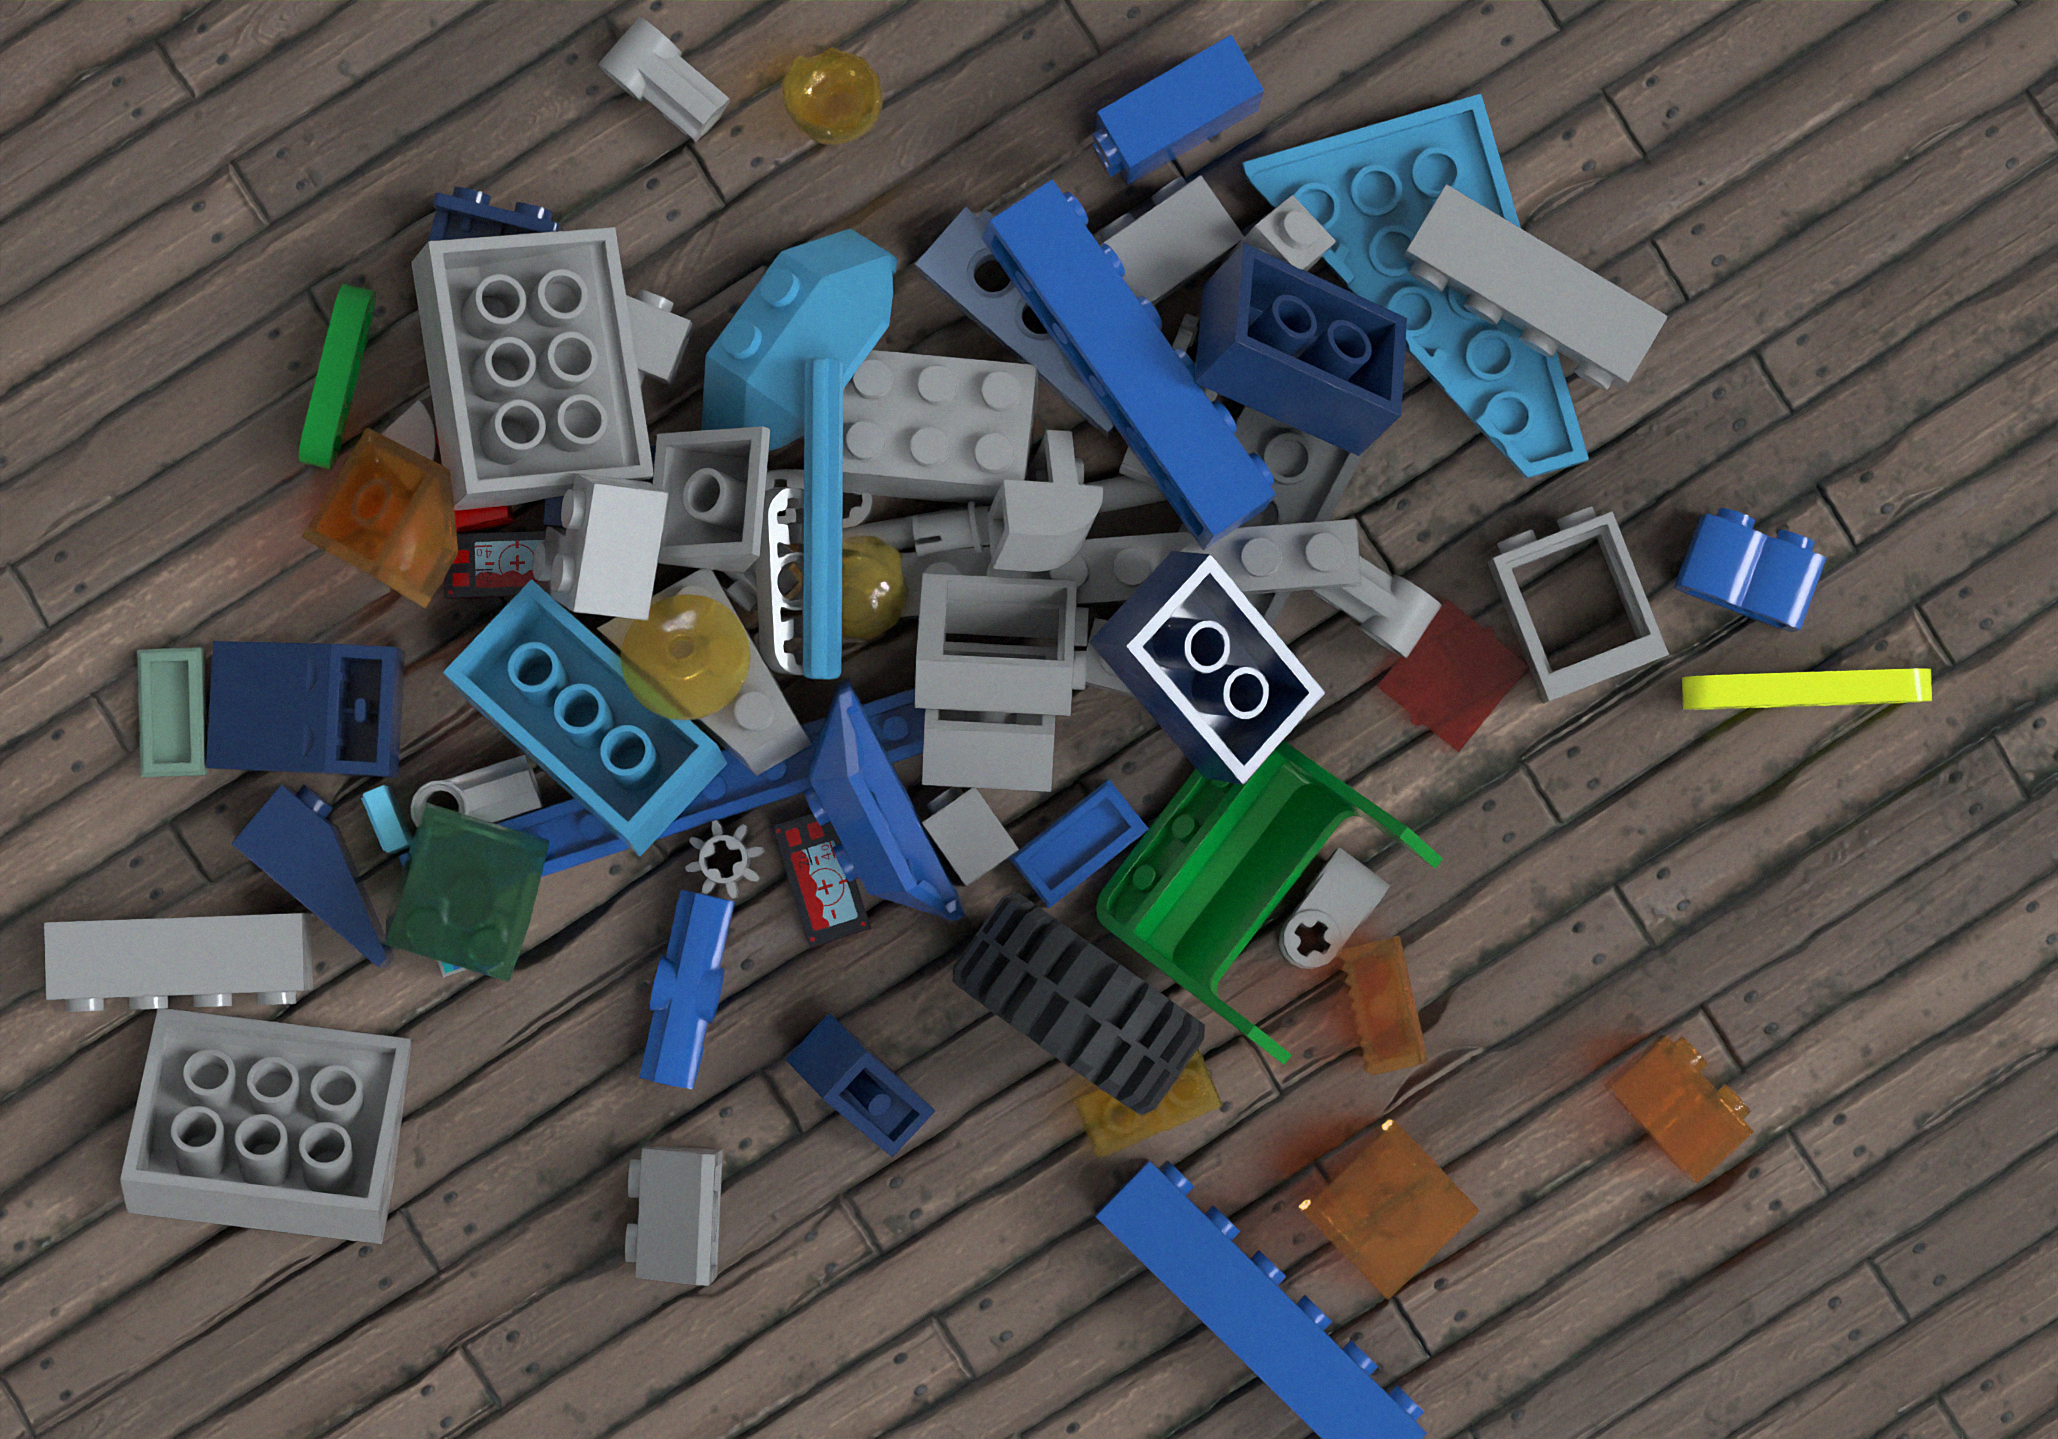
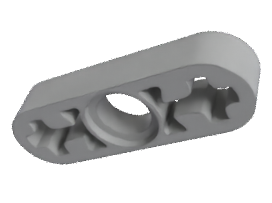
M776 487L765 492L760 556L756 560L760 652L766 665L773 671L782 674L804 675L803 644L802 650H797L793 654L784 653L783 648L784 641L790 640L793 637L801 638L803 643L804 489ZM787 508L795 509V522H790L787 525L778 524V511H783ZM777 544H799V552H777ZM791 562L799 568L802 574V587L794 598L786 599L778 589L777 577L781 568ZM780 610H802V617L781 618Z

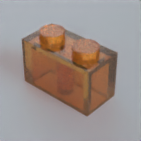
M1659 1035L1603 1086L1689 1181L1697 1184L1754 1133L1743 1120L1751 1111L1726 1084L1718 1090L1712 1086L1700 1072L1708 1065L1707 1062L1683 1036L1674 1043L1668 1036Z

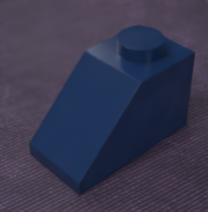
M830 1013L785 1059L823 1100L891 1157L905 1145L935 1112L930 1104Z

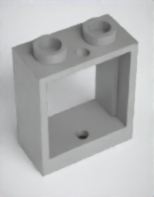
M1588 507L1558 519L1557 523L1560 532L1537 540L1534 531L1529 530L1497 543L1501 555L1493 557L1487 562L1543 704L1669 655L1613 512L1596 517L1593 507ZM1597 537L1637 640L1552 672L1512 569Z
M923 573L916 654L915 708L1071 716L1072 689L1085 690L1087 651L1074 650V646H1087L1089 608L1076 607L1077 581ZM946 633L1058 639L1057 660L945 655Z

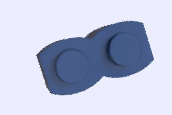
M1720 507L1716 516L1706 513L1699 517L1674 589L1791 633L1801 630L1826 561V557L1812 551L1815 542L1807 537L1786 530H1779L1776 538L1767 536L1753 529L1755 519L1727 508Z

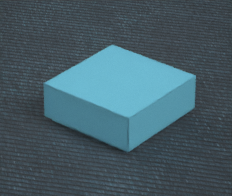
M382 785L363 793L362 802L383 851L396 854L415 846L392 787Z

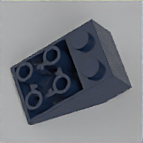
M213 641L206 768L398 778L405 651L397 647Z

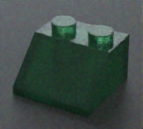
M426 803L386 916L385 945L509 982L530 925L549 847V840Z

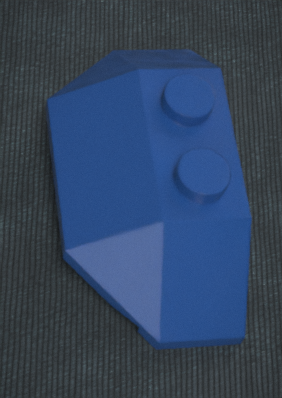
M849 678L837 683L808 768L810 782L813 787L805 790L804 795L819 825L822 826L831 821L842 843L832 847L841 869L849 882L860 877L867 893L952 921L966 916L962 900Z

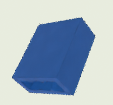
M1231 34L1097 112L1096 132L1092 134L1095 142L1091 145L1108 176L1112 177L1120 173L1126 185L1129 186L1259 111L1264 89Z

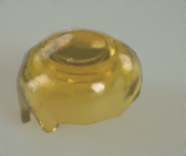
M829 47L823 53L809 58L798 56L791 63L782 81L784 106L787 114L801 134L819 144L839 145L858 139L873 128L874 123L879 119L883 107L880 79L864 58L844 51L841 52L834 47Z
M851 536L842 541V636L846 638L872 639L890 629L900 618L901 610L905 608L908 599L909 588L905 584L901 571L902 555L896 548L876 536Z

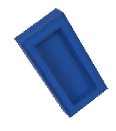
M1108 780L1009 859L1045 905L1050 908L1149 829L1113 783Z

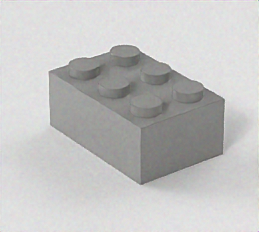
M871 350L843 389V492H859L877 496L963 504L975 501L976 505L991 506L1003 479L1029 481L1039 393L1037 365Z

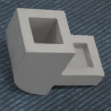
M1046 431L1030 466L1032 481L1003 479L987 514L993 569L1033 572L1047 571L1066 564L1081 549L1101 507L1103 486L1083 485L1084 464L1081 458H1075L1071 431Z

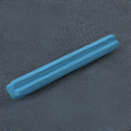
M811 358L807 359L805 363L803 673L805 677L810 679H835L840 677L842 673L843 363L840 359Z

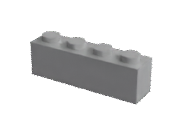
M1447 184L1402 258L1413 265L1409 274L1422 284L1438 292H1442L1445 285L1449 286L1468 298L1464 307L1470 312L1494 325H1497L1501 318L1523 331L1519 339L1525 345L1550 358L1558 351L1578 363L1574 372L1579 377L1605 391L1608 390L1611 384L1622 389L1629 383L1668 318L1667 315Z
M309 913L44 923L46 1000L65 999V1012L103 1011L104 998L129 997V1010L168 1008L169 995H193V1007L232 1006V993L257 992V1005L296 1004V991L313 990L311 914Z

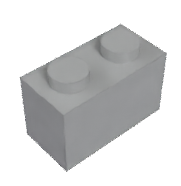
M1201 175L1189 184L1186 183L1182 176L1178 177L1151 197V200L1156 205L1153 209L1137 220L1130 213H1127L1099 233L1103 242L1109 245L1121 260L1125 269V276L1122 278L1136 297L1140 295L1146 297L1154 307L1225 259L1244 238Z

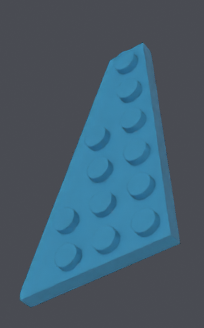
M1481 94L1242 163L1245 179L1274 210L1293 195L1336 242L1320 259L1350 292L1407 318L1405 351L1524 479L1567 468L1589 460L1557 351L1552 358L1536 352L1519 339L1523 332L1521 329L1502 318L1497 325L1479 318L1464 307L1468 299L1467 297L1445 285L1442 292H1438L1422 284L1409 274L1413 265L1402 259L1446 184L1521 228Z

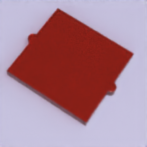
M1447 600L1439 609L1407 659L1400 657L1376 687L1412 715L1411 723L1413 725L1419 726L1423 724L1458 753L1529 666L1494 638L1495 632L1493 628L1485 627L1483 629Z

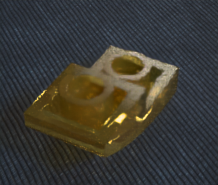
M1199 1048L1160 1104L1151 1112L1140 1115L1100 1088L1073 1100L1098 1159L1109 1156L1160 1132L1168 1131L1223 1106Z

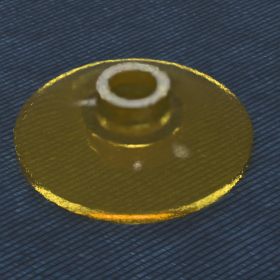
M692 594L671 596L652 604L648 620L635 619L623 641L621 651L623 676L633 696L649 711L661 717L674 720L703 718L725 707L734 699L745 683L751 660L749 640L737 616L716 600ZM689 641L694 644V649L688 657L677 659L671 655L672 648L676 643Z

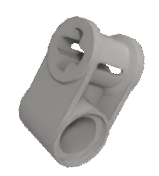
M1338 847L1318 871L1305 890V896L1283 924L1279 933L1278 943L1282 956L1289 964L1300 969H1313L1328 964L1337 955L1354 930L1359 929L1387 892L1390 884L1342 848ZM1315 924L1322 929L1318 940L1325 946L1322 953L1313 950L1305 955H1301L1297 950L1301 939L1294 933L1296 928L1308 929Z

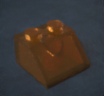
M366 428L303 533L302 538L349 568L426 609L458 555L450 470Z
M1389 1119L1299 1206L1301 1211L1388 1300L1479 1212L1478 1208L1445 1172L1392 1119Z

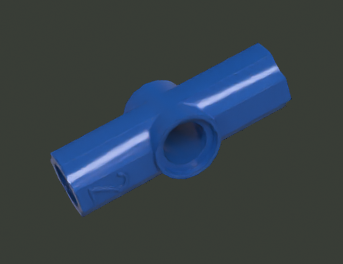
M687 890L680 891L673 925H671V936L667 954H662L654 980L649 1008L654 1013L639 1078L670 1086L694 1089L703 1056V1045L708 1023L713 1024L721 995L725 968L721 967L735 901Z

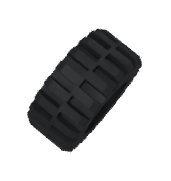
M1017 891L1000 899L953 966L952 982L1051 1055L1140 1115L1157 1108L1204 1041V1023Z

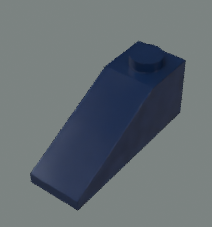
M305 784L298 791H295L291 786L280 785L232 842V845L378 968L388 967L395 958L340 828L327 818L333 807Z

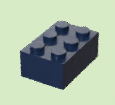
M1243 243L1203 285L1194 383L1360 456L1401 416L1407 318Z
M1171 551L1089 641L1206 779L1243 785L1325 694L1324 690L1211 554Z

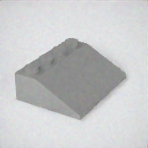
M615 227L428 241L411 263L449 511L509 506L564 496L567 490H573L576 473L636 481L652 479L654 475Z
M157 1009L120 1178L127 1213L382 1244L394 1182L412 1045L411 1039L174 1009Z

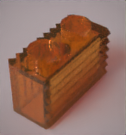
M1400 936L1341 948L1335 957L1341 960L1337 969L1344 973L1340 982L1347 985L1343 994L1350 998L1346 1007L1353 1011L1348 1019L1356 1023L1352 1029V1032L1358 1035L1354 1044L1362 1048L1357 1055L1364 1060L1360 1069L1373 1076L1428 1063Z

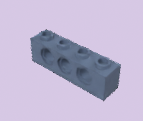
M965 207L915 263L916 272L1021 364L1037 365L1038 379L1102 435L1108 438L1116 427L1049 333L1035 334L1025 327L1022 317L1029 305L1014 283L1010 281L1006 288L998 292H987L977 285L974 279L977 269L985 262L997 261L982 240L989 220L995 216L984 209L977 217Z

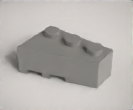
M701 568L651 597L648 620L616 617L597 628L606 642L620 657L629 662L661 693L678 705L703 730L756 776L812 745L725 589L711 569Z

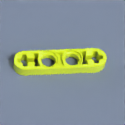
M1931 669L1682 677L1683 710L1932 701Z

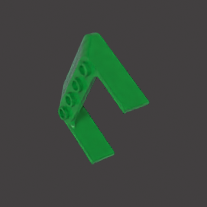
M1283 740L1243 785L1206 779L1195 769L1103 888L1097 901L1096 912L1098 920L1107 930L1285 1065L1292 1054L1218 997L1217 986L1225 972L1336 828L1345 819L1352 816L1362 817L1435 869L1443 858L1406 825Z

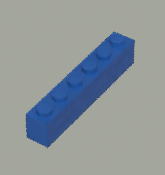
M1052 179L990 219L982 240L1204 551L1266 509L1276 496L1275 491L1271 487L1274 484L1272 473L1259 455L1254 452L1248 455L1235 437L1234 433H1236L1237 427L1225 406L1218 400L1211 402L1201 387L1194 383L1195 364L1183 349L1176 348L1174 350L1159 330L1162 328V321L1154 306L1146 297L1142 295L1136 297L1122 278L1125 276V269L1117 254L1109 245L1105 243L1099 245L1085 225L1088 224V218L1080 202L1072 193L1068 191L1062 193Z
M1148 1158L1095 1212L1096 1218L1322 1439H1422L1427 1434L1424 1428L1416 1421L1424 1411L1398 1385L1387 1393L1370 1376L1378 1366L1352 1340L1341 1348L1324 1331L1332 1323V1320L1306 1295L1295 1303L1278 1286L1287 1276L1260 1250L1251 1258L1232 1241L1241 1231L1219 1209L1212 1205L1204 1213L1186 1195L1195 1186L1171 1162L1166 1160L1158 1168Z

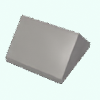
M760 426L657 434L653 485L669 493L657 563L744 573L759 558L770 429Z

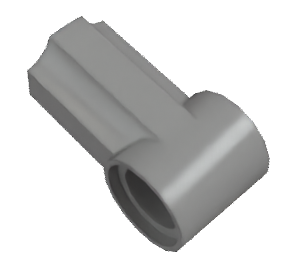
M639 16L600 61L598 66L628 94L640 102L645 99L666 120L696 143L718 121L729 105L730 99L680 57L682 52L664 34Z
M1361 556V586L1311 590L1315 595L1359 622V629L1366 635L1407 659L1442 606L1436 599L1410 581L1396 574L1392 577Z
M526 754L443 781L429 782L420 787L415 793L410 806L411 817L416 827L425 835L440 839L455 838L467 831L544 807L534 770ZM440 792L451 793L459 805L457 819L446 828L436 827L431 823L427 814L429 801Z

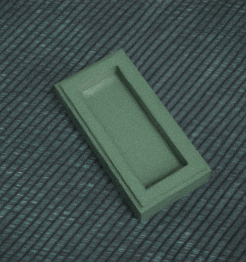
M205 649L137 650L141 777L208 776V768H206Z

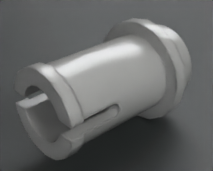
M973 501L968 503V509L919 516V514L912 515L914 540L917 539L915 544L917 555L925 556L928 553L974 547L976 553L982 552L983 545L990 544L987 514L990 510L989 506L977 507L976 502Z

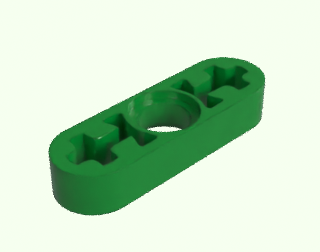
M345 283L340 287L299 448V462L330 470L336 464L376 305V291Z

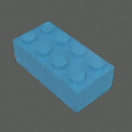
M532 579L443 672L457 693L639 857L727 765L721 750L713 740Z

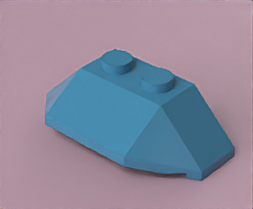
M851 228L781 251L706 354L701 431L763 426L770 429L768 452L779 449L804 436L805 363L807 359H840L843 363L844 389L889 327L893 299L892 275L896 273L898 259Z

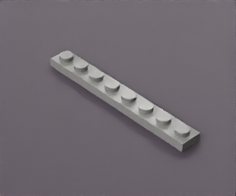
M1356 519L1236 528L1204 551L1190 532L1085 539L1079 552L1069 562L1058 568L1039 572L993 569L991 547H983V551L978 553L975 552L974 548L928 553L925 556H918L917 552L847 557L850 621L853 623L919 619L923 573L1077 581L1076 607L1124 604L1171 551L1211 554L1244 595L1361 586L1358 526Z

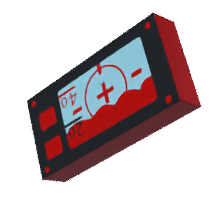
M546 531L443 534L444 598L515 597L531 579L538 584V580H535L533 576V557L538 543L545 541Z
M812 813L772 826L810 948L872 929L857 880L848 881L832 847L842 842L831 821L820 826Z

